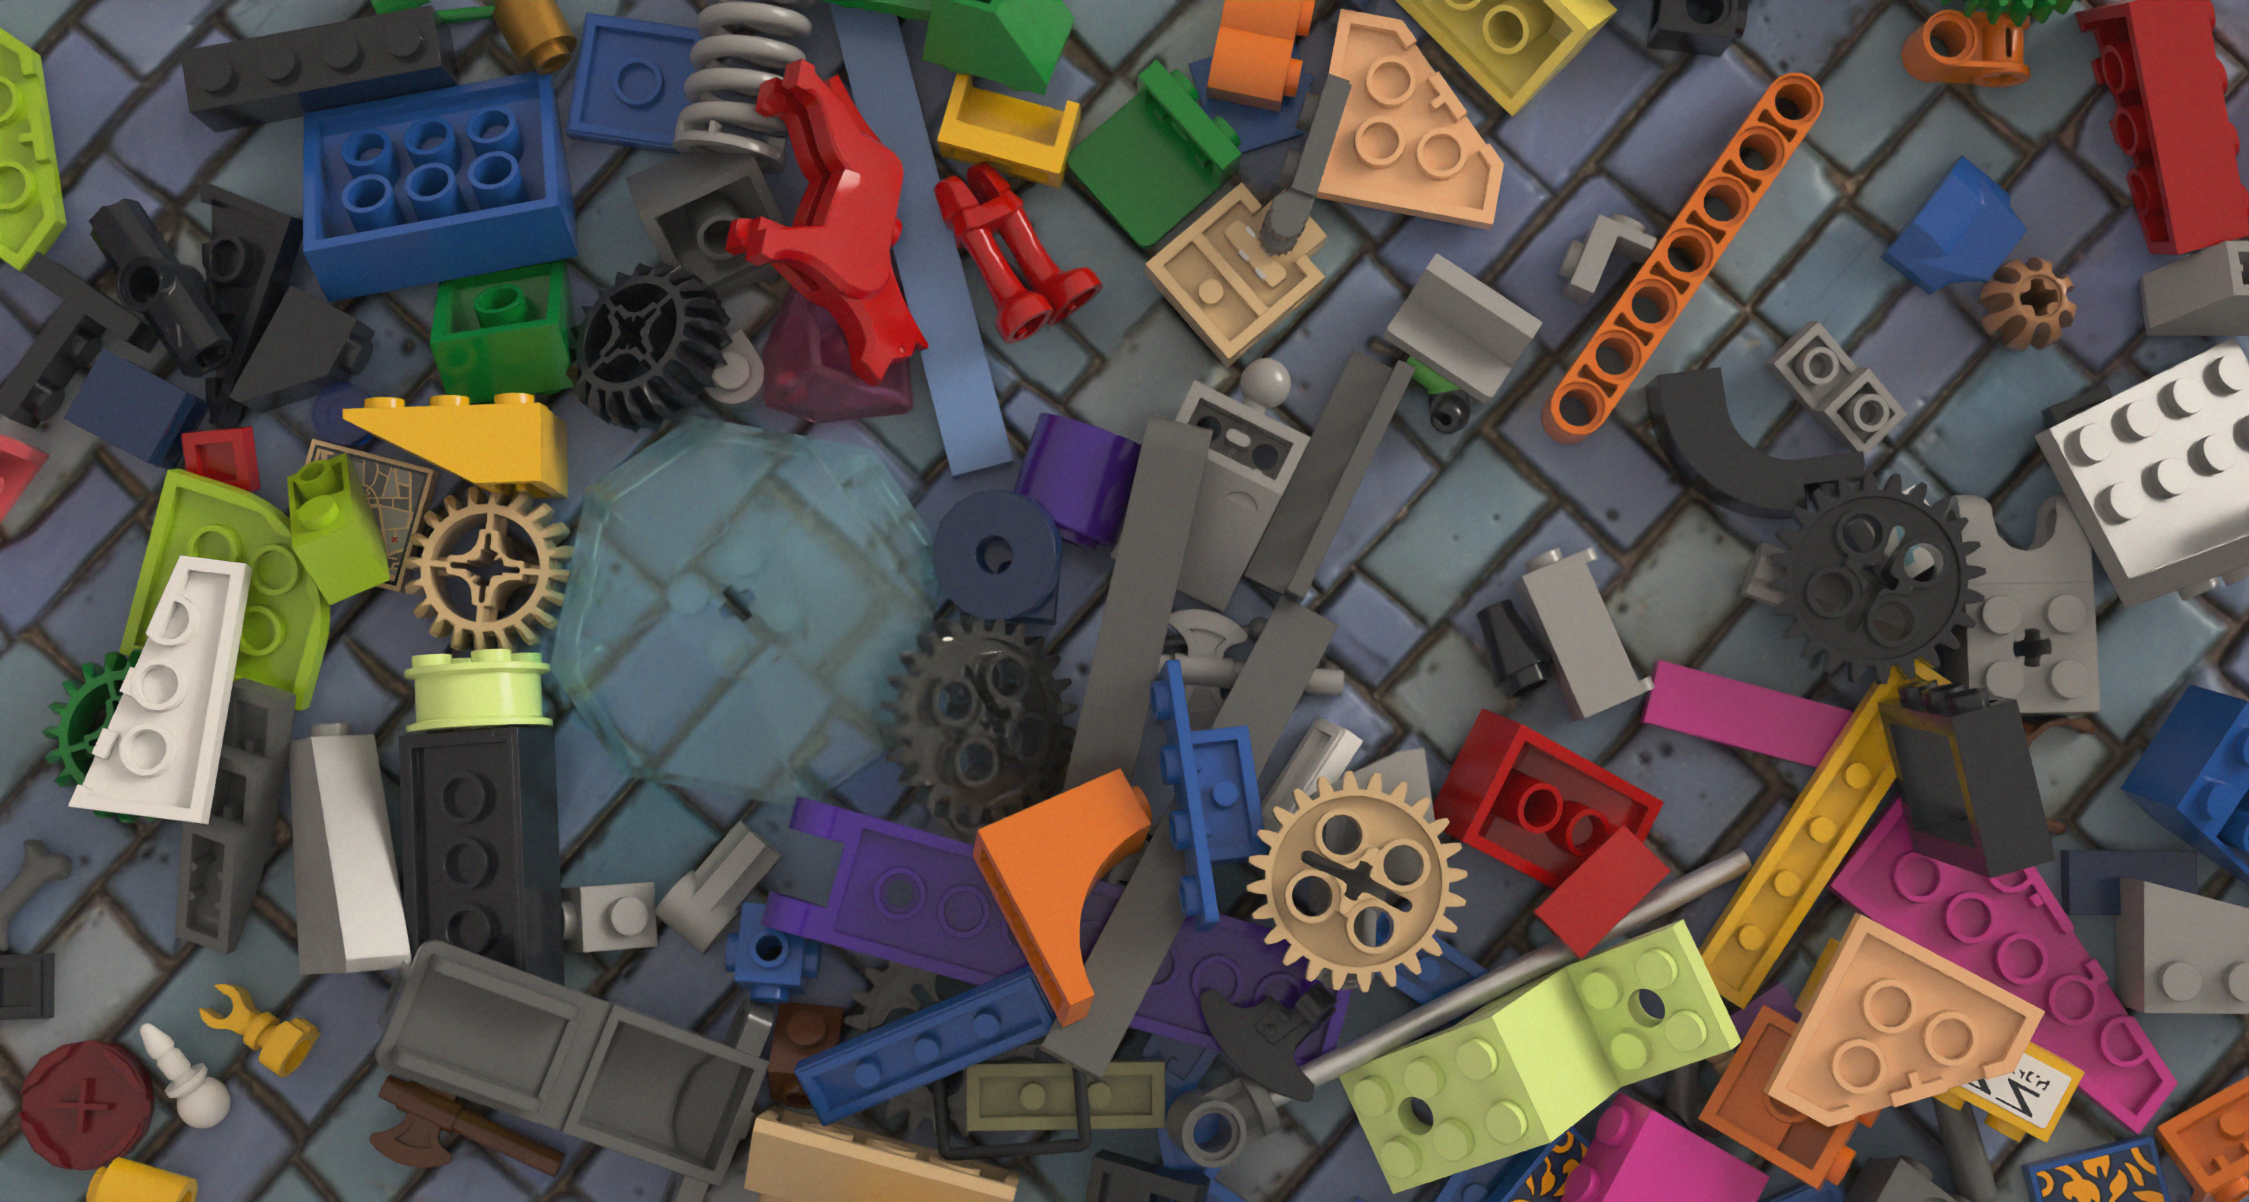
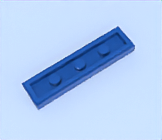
M1027 965L797 1062L794 1072L824 1127L1045 1036L1057 1016L1030 965Z

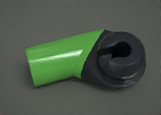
M1410 356L1406 363L1416 368L1412 379L1427 388L1430 422L1433 428L1442 434H1453L1462 430L1467 425L1471 413L1468 393Z

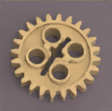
M1346 771L1342 779L1341 790L1334 792L1329 781L1324 776L1317 778L1318 798L1311 800L1305 792L1296 788L1292 791V796L1298 811L1291 814L1283 808L1277 806L1273 808L1271 812L1281 826L1278 833L1269 830H1258L1256 836L1265 845L1270 847L1268 855L1248 857L1247 863L1265 872L1264 880L1246 885V891L1265 895L1267 904L1257 908L1251 913L1253 919H1273L1276 926L1268 932L1263 941L1268 945L1285 939L1290 944L1282 959V963L1285 966L1296 962L1302 956L1308 959L1305 971L1306 980L1312 982L1323 968L1330 969L1332 989L1339 991L1344 984L1347 973L1355 975L1360 992H1368L1371 984V974L1379 972L1387 986L1394 987L1396 986L1397 977L1396 965L1401 963L1408 971L1418 975L1422 971L1415 953L1420 949L1434 956H1440L1443 953L1439 944L1432 937L1436 930L1456 933L1458 927L1443 914L1446 907L1465 906L1466 900L1459 895L1449 892V883L1462 880L1468 876L1465 870L1448 868L1446 859L1460 851L1462 846L1461 843H1440L1437 836L1450 823L1447 818L1438 819L1429 824L1423 818L1430 805V798L1425 797L1414 803L1411 807L1404 803L1408 783L1400 782L1388 795L1382 793L1381 773L1375 772L1372 774L1366 788L1358 789L1353 772ZM1343 817L1354 823L1358 830L1359 839L1357 846L1351 853L1338 855L1326 848L1322 839V831L1325 823L1330 818ZM1394 847L1408 848L1418 859V874L1413 882L1405 886L1394 884L1384 872L1383 863L1385 856ZM1304 851H1311L1344 870H1353L1359 863H1362L1368 868L1365 873V879L1368 882L1409 900L1411 903L1410 910L1402 912L1377 897L1364 892L1357 893L1353 900L1347 898L1344 895L1347 884L1343 880L1304 863L1301 859V854ZM1305 877L1319 879L1326 885L1329 891L1328 906L1317 916L1303 915L1293 904L1292 892L1294 886ZM1367 907L1380 909L1387 916L1390 925L1388 937L1383 943L1374 947L1362 944L1354 933L1353 925L1355 918L1360 911Z

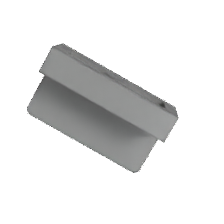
M1436 253L1408 298L1384 331L1383 336L1387 341L1480 402L1488 404L1543 322Z

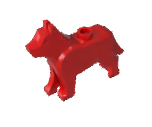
M799 59L786 65L783 80L774 77L760 84L755 111L764 117H778L784 121L801 172L809 181L808 187L802 197L792 227H786L762 216L755 219L738 218L731 221L725 251L732 255L746 253L745 260L756 266L770 263L807 300L826 308L845 334L849 344L852 371L868 385L878 386L882 385L889 365L905 361L912 356L915 349L918 351L928 349V343L913 319L900 292L890 260V249L897 243L902 231V222L897 218V212L904 181V171L896 153L883 145L867 125L852 102L839 75L837 74L822 80L815 73L814 65L804 59Z

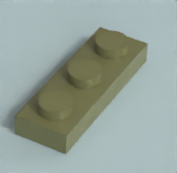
M1163 1058L1111 1059L1099 1081L1086 1075L1091 1129L1165 1128V1061ZM1060 1060L982 1061L967 1067V1131L1078 1130L1072 1067Z

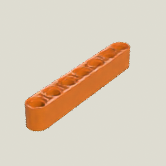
M1787 73L1779 76L1752 107L1661 236L1653 252L1642 263L1546 399L1541 410V423L1545 432L1553 440L1562 444L1582 442L1599 428L1609 416L1819 117L1823 108V94L1820 86L1811 77L1802 73ZM1786 98L1791 100L1800 112V119L1789 120L1784 118L1777 111L1775 99ZM1750 147L1757 150L1764 159L1765 170L1755 171L1747 168L1739 156V148ZM1716 197L1721 199L1729 209L1730 219L1728 221L1712 219L1705 211L1704 198ZM1681 247L1686 249L1694 259V271L1681 272L1675 269L1668 259V248ZM1646 297L1652 300L1659 310V321L1657 323L1640 321L1632 310V299ZM1610 347L1622 356L1624 370L1621 374L1610 375L1598 366L1596 361V350L1598 348ZM1575 398L1580 400L1588 411L1587 424L1584 426L1568 424L1562 418L1559 411L1561 399Z

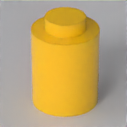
M117 1157L108 1168L101 1166L95 1172L88 1187L86 1202H195L198 1184L194 1178Z

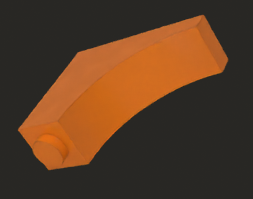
M1121 768L977 830L972 856L1062 1028L1087 1017L1095 995L1086 975L1080 949V919L1084 903L1099 881L1114 866L1128 856L1142 850L1153 818L1150 804L1144 792L1137 785L1133 787L1129 785Z

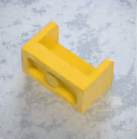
M957 73L937 139L941 157L969 165L986 161L998 173L1061 189L1068 166L1067 158L1073 149L1081 121L1080 103L1067 100L1065 110L1061 111L973 87L971 74Z

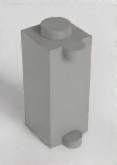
M1593 547L1563 558L1559 548L1524 562L1528 574L1521 576L1513 582L1538 641L1553 660L1549 667L1574 722L1590 717L1655 688L1651 676L1638 681L1587 564L1598 559Z

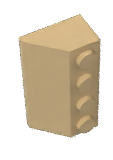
M773 1105L756 1117L744 1189L758 1192L757 1202H1014L1021 1172L975 1159L947 1161L939 1155L938 1149L839 1122L823 1127L816 1116Z

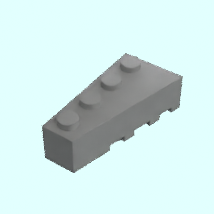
M2120 877L2121 915H2115V995L2122 1006L2143 1013L2249 1014V908L2146 881Z

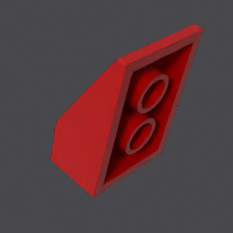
M1482 708L1433 803L1435 820L1443 818L1449 820L1450 823L1443 831L1444 833L1556 890L1623 825L1644 843L1664 802L1531 728Z

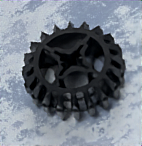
M660 261L654 267L639 263L632 276L617 272L615 285L610 289L598 287L599 299L592 307L581 306L586 315L583 323L570 328L577 342L568 347L573 364L568 368L566 375L573 382L572 384L575 386L573 393L579 397L581 403L591 409L594 415L607 424L612 423L615 426L629 429L635 433L642 427L657 432L664 419L679 423L682 408L686 405L700 408L698 395L705 387L716 388L711 376L714 370L728 365L720 351L733 342L725 329L731 319L721 306L722 301L717 297L716 291L692 271L685 270L681 266L676 268L674 265H668Z

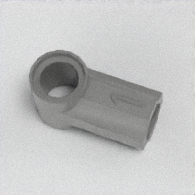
M739 821L696 871L690 870L675 884L657 906L654 914L700 954L705 955L735 923L741 914L740 906L783 858V855L758 832L743 821Z

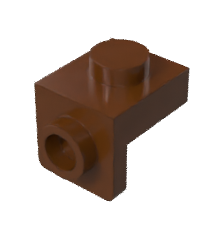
M794 1002L779 1004L769 1059L770 1064L767 1070L771 1099L781 1101L783 1104L795 1109H813L794 1069L798 1061L841 1044L845 1022L844 1007Z

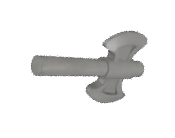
M1205 609L1178 610L1171 612L1169 624L1176 628L1184 637L1188 646L1187 653L1161 654L1156 679H1158L1165 661L1179 659L1191 731L1208 730L1211 728L1225 701L1220 695V688L1231 689L1245 664L1243 661H1234L1233 657H1224V653L1230 646L1246 642L1248 635L1236 622L1217 612ZM1316 668L1304 692L1342 696L1344 671Z

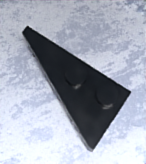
M203 182L200 198L201 202L212 205L213 237L211 242L202 244V264L206 270L204 299L234 342L231 346V351L234 354L232 358L221 369L216 370V377L205 378L206 403L210 411L209 423L217 427L234 428L237 427L244 405L233 400L229 395L280 305L303 239V220L222 187Z

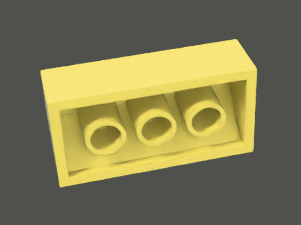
M1395 0L1511 116L1518 113L1571 62L1617 11L1608 0Z

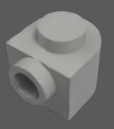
M742 329L732 335L727 331L733 342L720 352L723 354L728 365L714 370L711 377L716 388L705 387V390L724 409L732 412H747L758 407L766 399L771 387V375L766 363Z

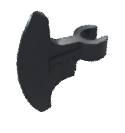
M1318 982L1299 999L1294 1008L1286 1009L1270 995L1255 1007L1241 1008L1228 1002L1215 989L1201 993L1200 1002L1206 1024L1213 1038L1230 1061L1254 1082L1281 1096L1305 1103L1313 1099L1314 1084L1296 1065L1294 1054L1302 1042L1311 1033L1326 1024L1337 1011L1334 1005L1338 1000Z

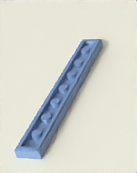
M829 3L856 108L882 144L896 153L902 163L904 181L897 212V218L902 222V231L897 243L893 246V251L908 309L928 343V349L920 351L952 477L957 479L1014 464L958 248H956L953 230H949L943 221L933 191L935 185L940 182L898 18L896 15L859 8H844L837 4Z

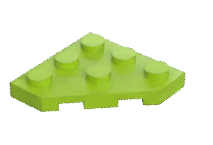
M0 28V258L23 273V270L37 251L46 255L67 226L41 56Z

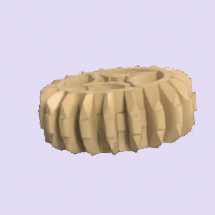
M473 486L469 487L467 492L468 507H465L458 498L452 495L445 497L444 506L449 516L444 519L432 511L424 514L426 523L434 528L430 537L420 533H413L410 536V541L414 545L424 549L422 557L411 556L403 561L405 568L421 572V578L412 580L405 585L406 593L412 596H427L417 604L414 614L417 618L423 620L436 616L431 624L429 633L436 638L442 639L452 632L451 648L464 652L473 640L475 650L494 649L497 640L500 649H510L511 653H517V634L520 635L527 645L532 647L539 645L541 640L535 625L540 622L548 629L557 630L560 627V622L549 611L554 604L565 609H571L574 604V600L569 596L559 593L561 584L576 585L580 582L579 574L570 570H562V564L572 562L579 557L578 549L573 546L556 547L570 534L569 527L562 522L548 526L555 513L554 509L543 503L532 510L533 495L528 492H518L511 502L510 497L505 494L491 492L487 501L483 490ZM508 522L519 524L530 535L538 551L540 565H531L524 561L516 560L512 548L513 539L507 536ZM486 523V529L479 530L477 543L471 551L464 555H450L455 545L466 533ZM496 561L518 573L503 572L502 576H492L489 581L466 569L482 570V567L493 566ZM446 577H453L468 582L472 594L471 604L477 606L476 622L467 618L456 607L450 597ZM526 586L535 587L529 600L518 611L498 620L499 612H505L508 597L514 590Z

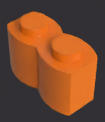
M1225 0L1207 84V98L1280 112L1283 96L1296 97L1303 60L1291 58L1296 35L1304 37L1309 35L1316 0Z

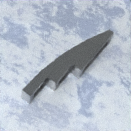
M247 678L233 681L209 824L183 821L175 927V936L224 954H229L237 948L259 886L277 820L289 759L296 694Z

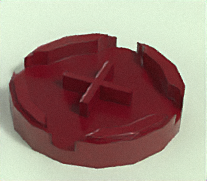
M97 1039L64 1044L41 1057L26 1076L20 1094H24L22 1100L23 1111L19 1112L21 1130L32 1150L52 1166L80 1171L99 1169L101 1166H109L117 1157L124 1158L131 1154L148 1133L155 1110L153 1084L141 1061L121 1045Z

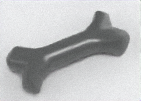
M28 839L24 841L25 859L22 869L0 893V951H5L9 948L8 928L11 920L34 894L46 883L66 879L71 875V859L65 854H50L42 840Z

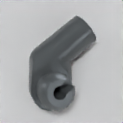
M1700 1061L1666 1072L1664 1092L1666 1108L1689 1131L1700 1137L1717 1138L1724 1135L1698 1119L1711 1097V1094L1698 1083Z

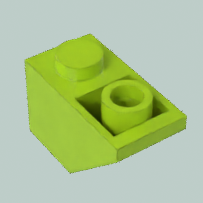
M343 453L329 460L310 462L297 473L288 476L292 548L328 604H335L389 581L385 542L348 454Z

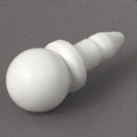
M143 1024L140 1028V1034L146 1051L152 1059L157 1060V1066L167 1079L172 1081L166 1087L165 1093L169 1098H177V1111L181 1119L189 1126L199 1129L210 1128L219 1124L227 1116L231 1106L230 1093L224 1083L216 1078L208 1077V1068L204 1063L191 1067V1063L181 1050L174 1047V1041L169 1035L152 1024Z

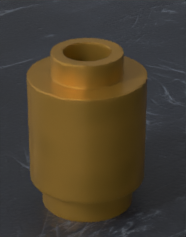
M491 0L495 6L493 18L522 70L537 71L540 75H547L562 69L570 62V53L575 49L577 39L555 0Z

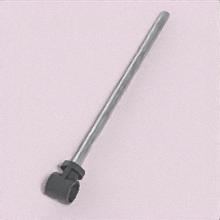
M1736 849L1650 892L1592 950L1748 873L1752 868L1749 857L1742 849ZM1555 939L1299 1068L1312 1081L1314 1089L1577 957L1558 939ZM1242 1072L1207 1090L1194 1089L1184 1092L1175 1099L1167 1114L1166 1127L1168 1136L1180 1151L1199 1165L1210 1168L1225 1166L1235 1160L1245 1146L1279 1130L1281 1123L1276 1108L1294 1099L1281 1096L1259 1085ZM1217 1113L1219 1124L1215 1135L1208 1141L1202 1143L1195 1142L1193 1132L1197 1121L1206 1114Z

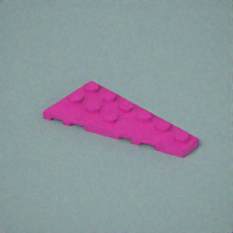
M1898 790L1838 866L1825 887L1858 914H1862L2045 1011L2030 1041L2062 1057L2084 1071L2085 1073L2076 1089L2127 1131L2140 1134L2178 1083L2135 1017L2128 1015L2106 982L2109 978L2096 958L2089 956L2073 932L2075 929L2074 925L2036 867L2033 866L1988 878L1914 853Z

